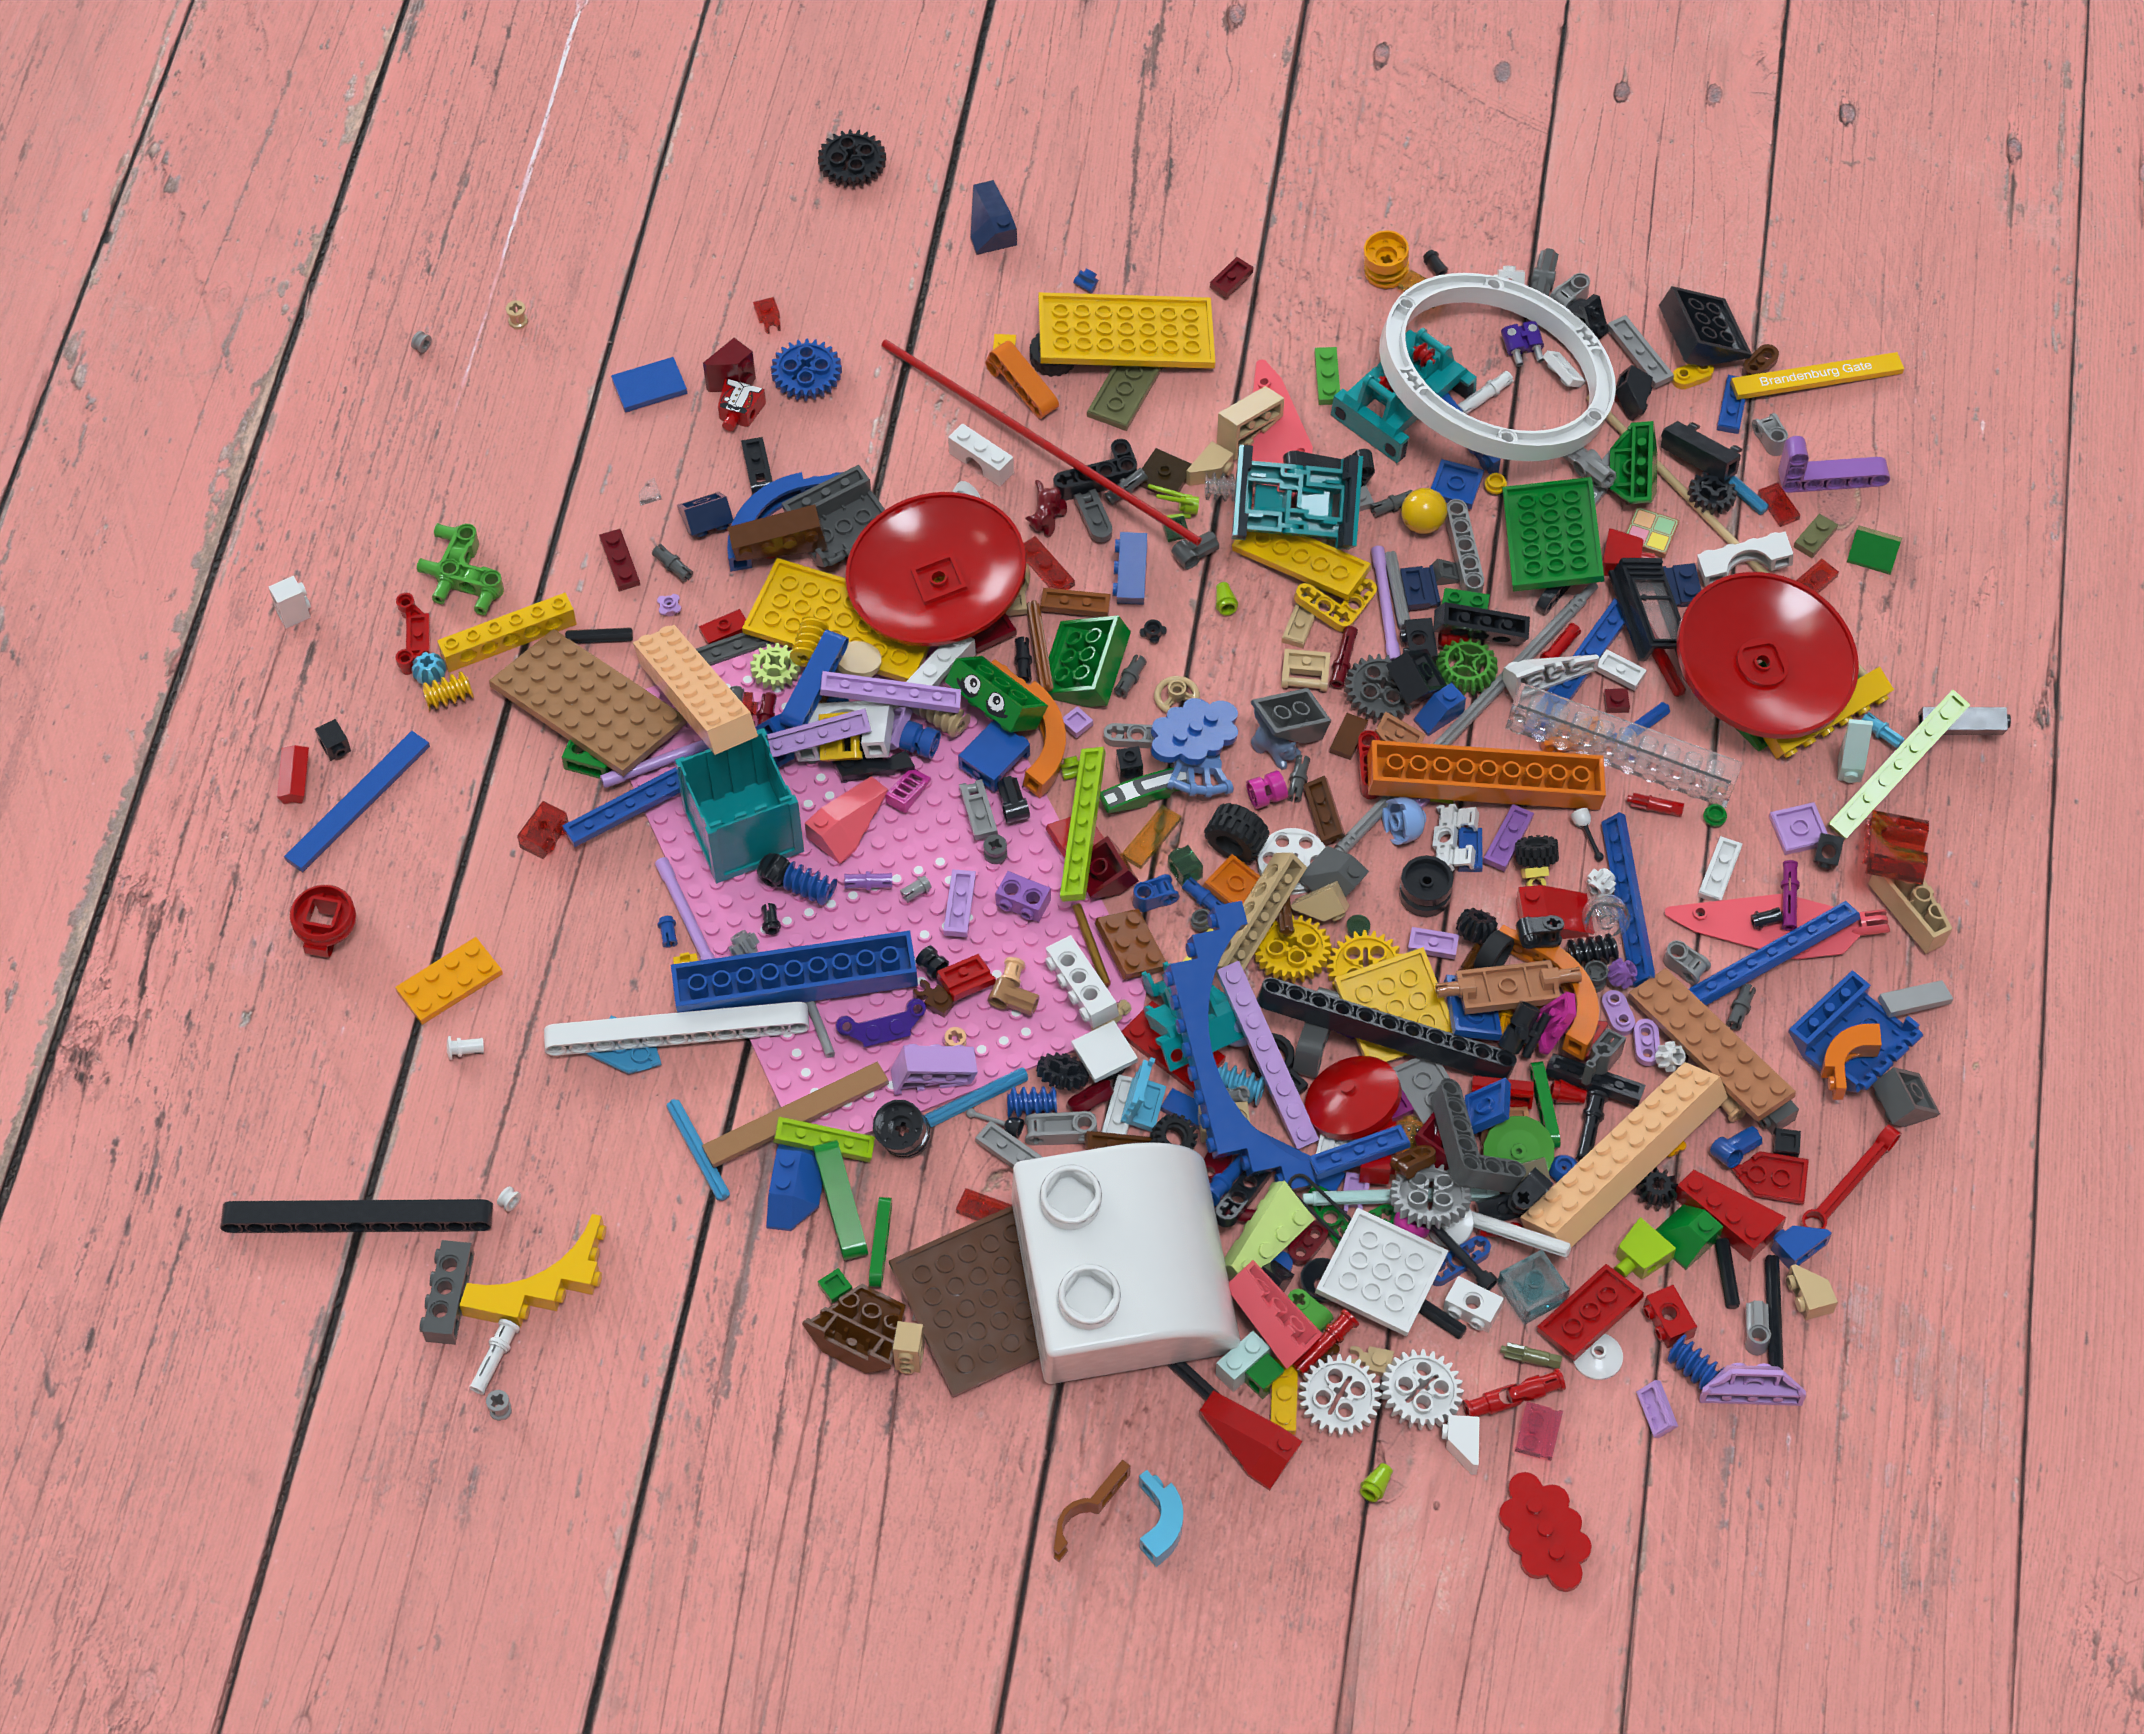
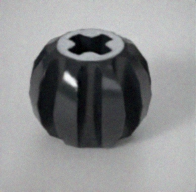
M769 853L758 864V877L768 886L780 888L783 886L786 869L791 863L782 855Z

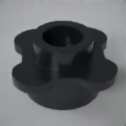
M1148 620L1144 628L1140 629V636L1150 639L1151 643H1158L1159 638L1166 634L1167 629L1158 620Z

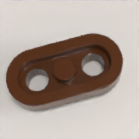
M1770 344L1761 345L1752 353L1751 358L1744 361L1743 374L1747 376L1768 372L1778 361V349Z

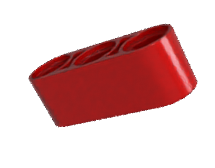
M1366 730L1358 738L1359 782L1361 795L1366 799L1372 800L1380 795H1368V765L1366 764H1368L1367 754L1370 746L1366 745H1371L1372 740H1379V736L1374 731Z

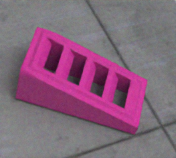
M916 769L908 770L886 793V803L906 814L929 784L931 777ZM912 776H915L916 778H919L922 781L918 782L912 779ZM910 782L914 784L916 787L914 788L908 785L907 783ZM903 788H906L907 790H909V791H911V792L908 793V792L904 791Z

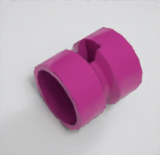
M1278 770L1265 774L1264 779L1256 777L1246 781L1248 796L1255 809L1268 806L1270 801L1276 803L1288 798L1286 783Z

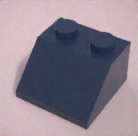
M720 492L677 505L688 533L695 535V537L707 535L708 530L714 528L717 531L726 529L734 520L727 496Z

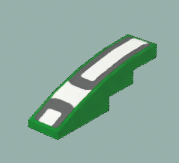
M1174 768L1146 774L1100 792V800L1107 813L1147 807L1150 801L1170 798L1173 792L1180 790L1167 788L1169 779L1174 771ZM1180 772L1177 780L1187 783L1186 772Z

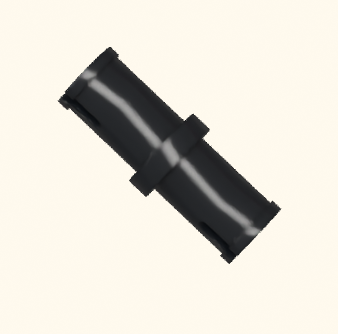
M1023 636L1017 637L1015 639L1016 656L1014 657V663L1017 665V676L1026 683L1032 681L1030 666L1032 664V656L1029 651V638L1026 637L1024 642Z

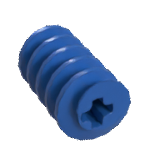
M793 861L786 869L784 875V889L787 891L792 889L794 894L800 893L803 898L809 897V900L813 902L817 900V903L820 905L827 903L836 889L837 879L834 878L831 883H828L829 876L825 875L820 880L821 873L819 871L812 876V868L809 867L804 873V865L800 864L795 869L796 862Z
M1043 1086L1039 1094H1037L1035 1087L1031 1088L1029 1094H1027L1025 1087H1022L1020 1094L1017 1093L1015 1087H1012L1010 1094L1007 1093L1008 1118H1011L1013 1111H1015L1017 1118H1021L1023 1111H1025L1026 1116L1032 1114L1033 1111L1036 1114L1042 1113V1111L1052 1113V1110L1057 1113V1093L1055 1087L1052 1086L1050 1092L1047 1093Z
M1684 1334L1670 1349L1667 1361L1670 1364L1676 1362L1675 1368L1677 1370L1684 1368L1683 1375L1685 1377L1692 1375V1383L1695 1384L1700 1381L1698 1388L1702 1390L1722 1369L1715 1370L1718 1364L1717 1361L1710 1365L1708 1364L1709 1354L1702 1358L1700 1357L1703 1350L1701 1347L1693 1351L1694 1341L1685 1344L1687 1335Z

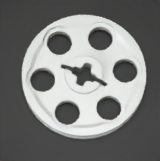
M1287 828L1276 831L1269 835L1258 855L1257 866L1259 874L1261 876L1268 865L1263 861L1265 856H1273L1274 853L1293 852L1308 867L1310 861L1320 854L1325 845L1317 836L1303 829ZM1282 838L1286 839L1289 844L1286 847H1279L1276 841ZM1303 840H1308L1312 843V846L1304 849L1299 843ZM1298 882L1291 895L1304 894L1309 892V890Z

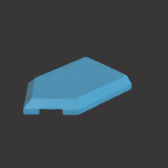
M657 1047L586 1053L588 1056L627 1074L662 1065Z

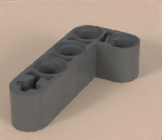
M1322 987L1318 988V992L1340 998L1337 991ZM1305 1022L1297 1044L1293 1070L1297 1074L1311 1078L1318 1076L1323 1051L1331 1030Z

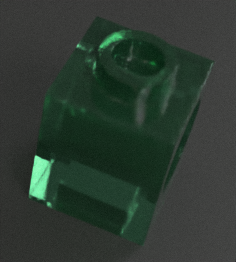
M1189 845L1183 848H1176L1168 855V868L1181 887L1190 877L1195 881L1203 878V865Z

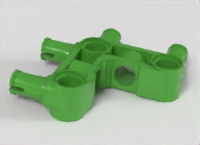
M437 523L434 528V536L449 540L450 543L440 562L437 563L420 558L417 563V572L435 576V579H437L438 585L432 595V600L435 603L444 604L450 590L454 589L479 596L474 606V611L479 615H486L492 601L501 597L504 593L501 574L488 567L483 566L480 568L469 565L479 547L476 528L472 524L466 523L454 528Z

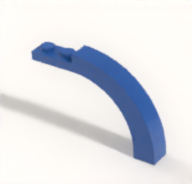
M802 472L779 478L754 493L737 512L731 526L771 516L782 508V502L843 472L813 476L803 479ZM728 535L727 551L730 572L752 568L751 560H736L730 536Z

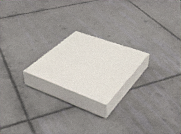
M1115 1021L1071 1041L1072 1047L1095 1083L1138 1062L1136 1054Z

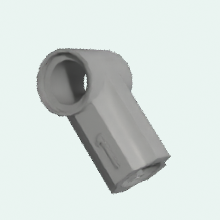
M1754 1300L1753 1302L1746 1303L1745 1348L1750 1354L1757 1356L1767 1351L1771 1332L1769 1330L1768 1304H1765L1763 1301ZM1757 1337L1760 1338L1762 1341L1759 1342L1754 1340L1753 1338Z

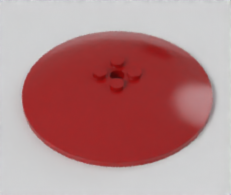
M935 492L905 499L887 508L862 530L854 542L847 560L846 587L856 613L867 626L883 637L913 646L951 644L970 638L987 629L1011 607L1021 590L1025 578V547L1016 525L994 504L965 493ZM942 576L945 578L942 582H934L936 577Z

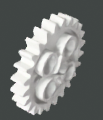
M1412 1349L1409 1357L1405 1352H1402L1400 1359L1394 1357L1392 1365L1388 1364L1386 1372L1383 1373L1381 1379L1384 1382L1380 1386V1389L1384 1390L1381 1399L1388 1400L1385 1408L1393 1407L1391 1416L1399 1414L1401 1416L1399 1423L1408 1420L1409 1428L1414 1423H1418L1419 1430H1422L1424 1424H1427L1428 1428L1432 1430L1434 1423L1442 1427L1444 1420H1448V1415H1456L1459 1409L1457 1406H1460L1462 1403L1460 1397H1462L1464 1390L1459 1388L1463 1381L1455 1379L1459 1372L1450 1371L1452 1362L1445 1365L1443 1364L1444 1356L1437 1360L1435 1359L1434 1351L1430 1356H1426L1424 1349H1422L1420 1355H1417L1415 1350ZM1417 1370L1426 1372L1427 1376L1420 1375ZM1434 1376H1437V1377H1438L1437 1379H1435L1434 1381H1432L1431 1383H1429V1381H1430ZM1399 1385L1407 1386L1409 1391L1402 1390ZM1435 1388L1443 1390L1445 1394L1437 1393ZM1417 1389L1421 1390L1411 1402H1406L1415 1395ZM1417 1403L1424 1404L1427 1409L1419 1408Z
M1338 1354L1336 1361H1333L1332 1357L1328 1355L1327 1363L1318 1359V1368L1310 1365L1309 1371L1311 1374L1304 1373L1303 1379L1306 1382H1300L1299 1386L1304 1391L1298 1394V1398L1305 1401L1301 1402L1299 1407L1300 1409H1308L1304 1413V1418L1312 1416L1310 1425L1320 1424V1433L1327 1428L1330 1437L1334 1430L1338 1432L1339 1438L1342 1437L1343 1431H1347L1351 1437L1354 1428L1358 1432H1362V1423L1368 1427L1370 1426L1371 1421L1368 1417L1376 1418L1377 1413L1373 1409H1380L1381 1404L1375 1400L1381 1399L1382 1393L1375 1391L1380 1388V1383H1372L1376 1374H1367L1369 1370L1368 1365L1360 1368V1359L1353 1364L1351 1363L1350 1355L1346 1361H1342L1341 1354ZM1336 1374L1341 1378V1382L1332 1383L1328 1377ZM1351 1377L1352 1380L1345 1389L1344 1397L1340 1398L1334 1412L1329 1415L1328 1411L1332 1407L1336 1395L1340 1393L1346 1379ZM1359 1387L1363 1390L1364 1394L1356 1396L1352 1394L1350 1389ZM1318 1396H1325L1328 1398L1329 1403L1321 1405L1316 1401V1398ZM1346 1408L1350 1410L1352 1415L1342 1417L1338 1411L1339 1409Z

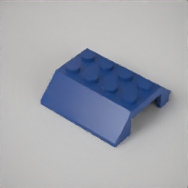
M1852 970L1804 1014L1788 1032L1802 1058L1821 1073L1826 1051L1832 1040L1840 1032L1855 1025L1880 1024L1882 1046L1878 1057H1856L1845 1064L1846 1091L1858 1093L1860 1090L1869 1089L1878 1080L1876 1076L1881 1077L1893 1066L1892 1061L1897 1062L1909 1050L1908 1046L1913 1047L1923 1037V1033L1919 1030L1920 1025L1910 1016L1905 1018L1904 1023L1895 1016L1889 1018L1883 1007L1868 995L1871 985Z

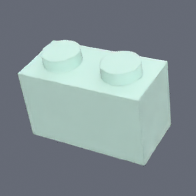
M1252 1331L1240 1341L1237 1348L1231 1349L1216 1363V1376L1234 1392L1245 1382V1372L1265 1354L1268 1353L1270 1355V1346Z

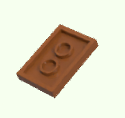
M1139 909L1097 917L1095 925L1124 980L1140 977L1144 971L1150 974L1164 971L1163 963L1166 960Z

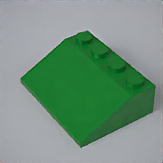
M1119 615L1060 621L1048 657L1053 682V690L1048 691L1053 700L1085 707L1108 705L1131 631Z

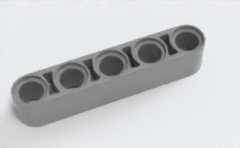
M1453 499L1447 504L1445 523L1458 571L1460 587L1464 591L1483 593L1484 576L1467 505L1460 499Z

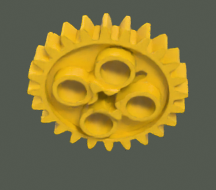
M1292 914L1293 934H1289L1288 937L1283 936V933L1279 931V922L1275 920L1254 954L1255 961L1259 962V969L1265 968L1266 976L1273 973V978L1277 979L1281 976L1283 981L1291 978L1292 983L1295 984L1296 978H1300L1302 982H1305V976L1314 979V972L1321 974L1322 967L1327 968V960L1331 956L1332 945L1330 943V936L1326 935L1325 928L1320 929L1319 922L1312 925V918L1305 922L1303 921V915H1300L1298 920H1294Z
M1363 930L1362 936H1359L1354 931V938L1351 939L1345 935V943L1337 941L1338 949H1331L1333 956L1328 957V979L1333 981L1335 977L1364 968V949L1368 950V966L1402 955L1398 954L1400 947L1399 945L1393 947V939L1386 942L1385 934L1378 938L1376 937V931H1373L1371 936L1367 935L1366 930ZM1353 954L1359 956L1357 959L1348 958ZM1374 954H1381V955H1383V957L1378 958V959H1377V958H1374V957H1372V956H1373ZM1333 981V982H1332V988H1333V989H1336V986H1335L1334 981Z

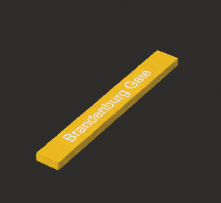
M1898 352L1735 377L1731 378L1730 384L1736 399L1739 400L1903 374L1904 367Z

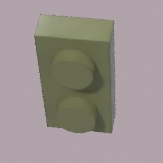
M1819 513L1795 541L1794 548L1813 558L1835 533L1838 524Z

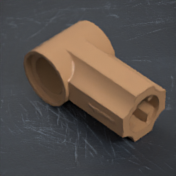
M999 977L987 1000L993 1007L998 1009H1007L1008 1007L1032 1016L1037 1009L1039 995L1016 987V984L1007 978Z

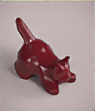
M1036 480L1038 507L1035 514L1027 516L1025 519L1030 522V527H1033L1036 531L1044 529L1045 535L1051 537L1055 530L1056 515L1064 516L1067 513V503L1064 499H1060L1061 492L1057 487L1044 489L1042 482Z

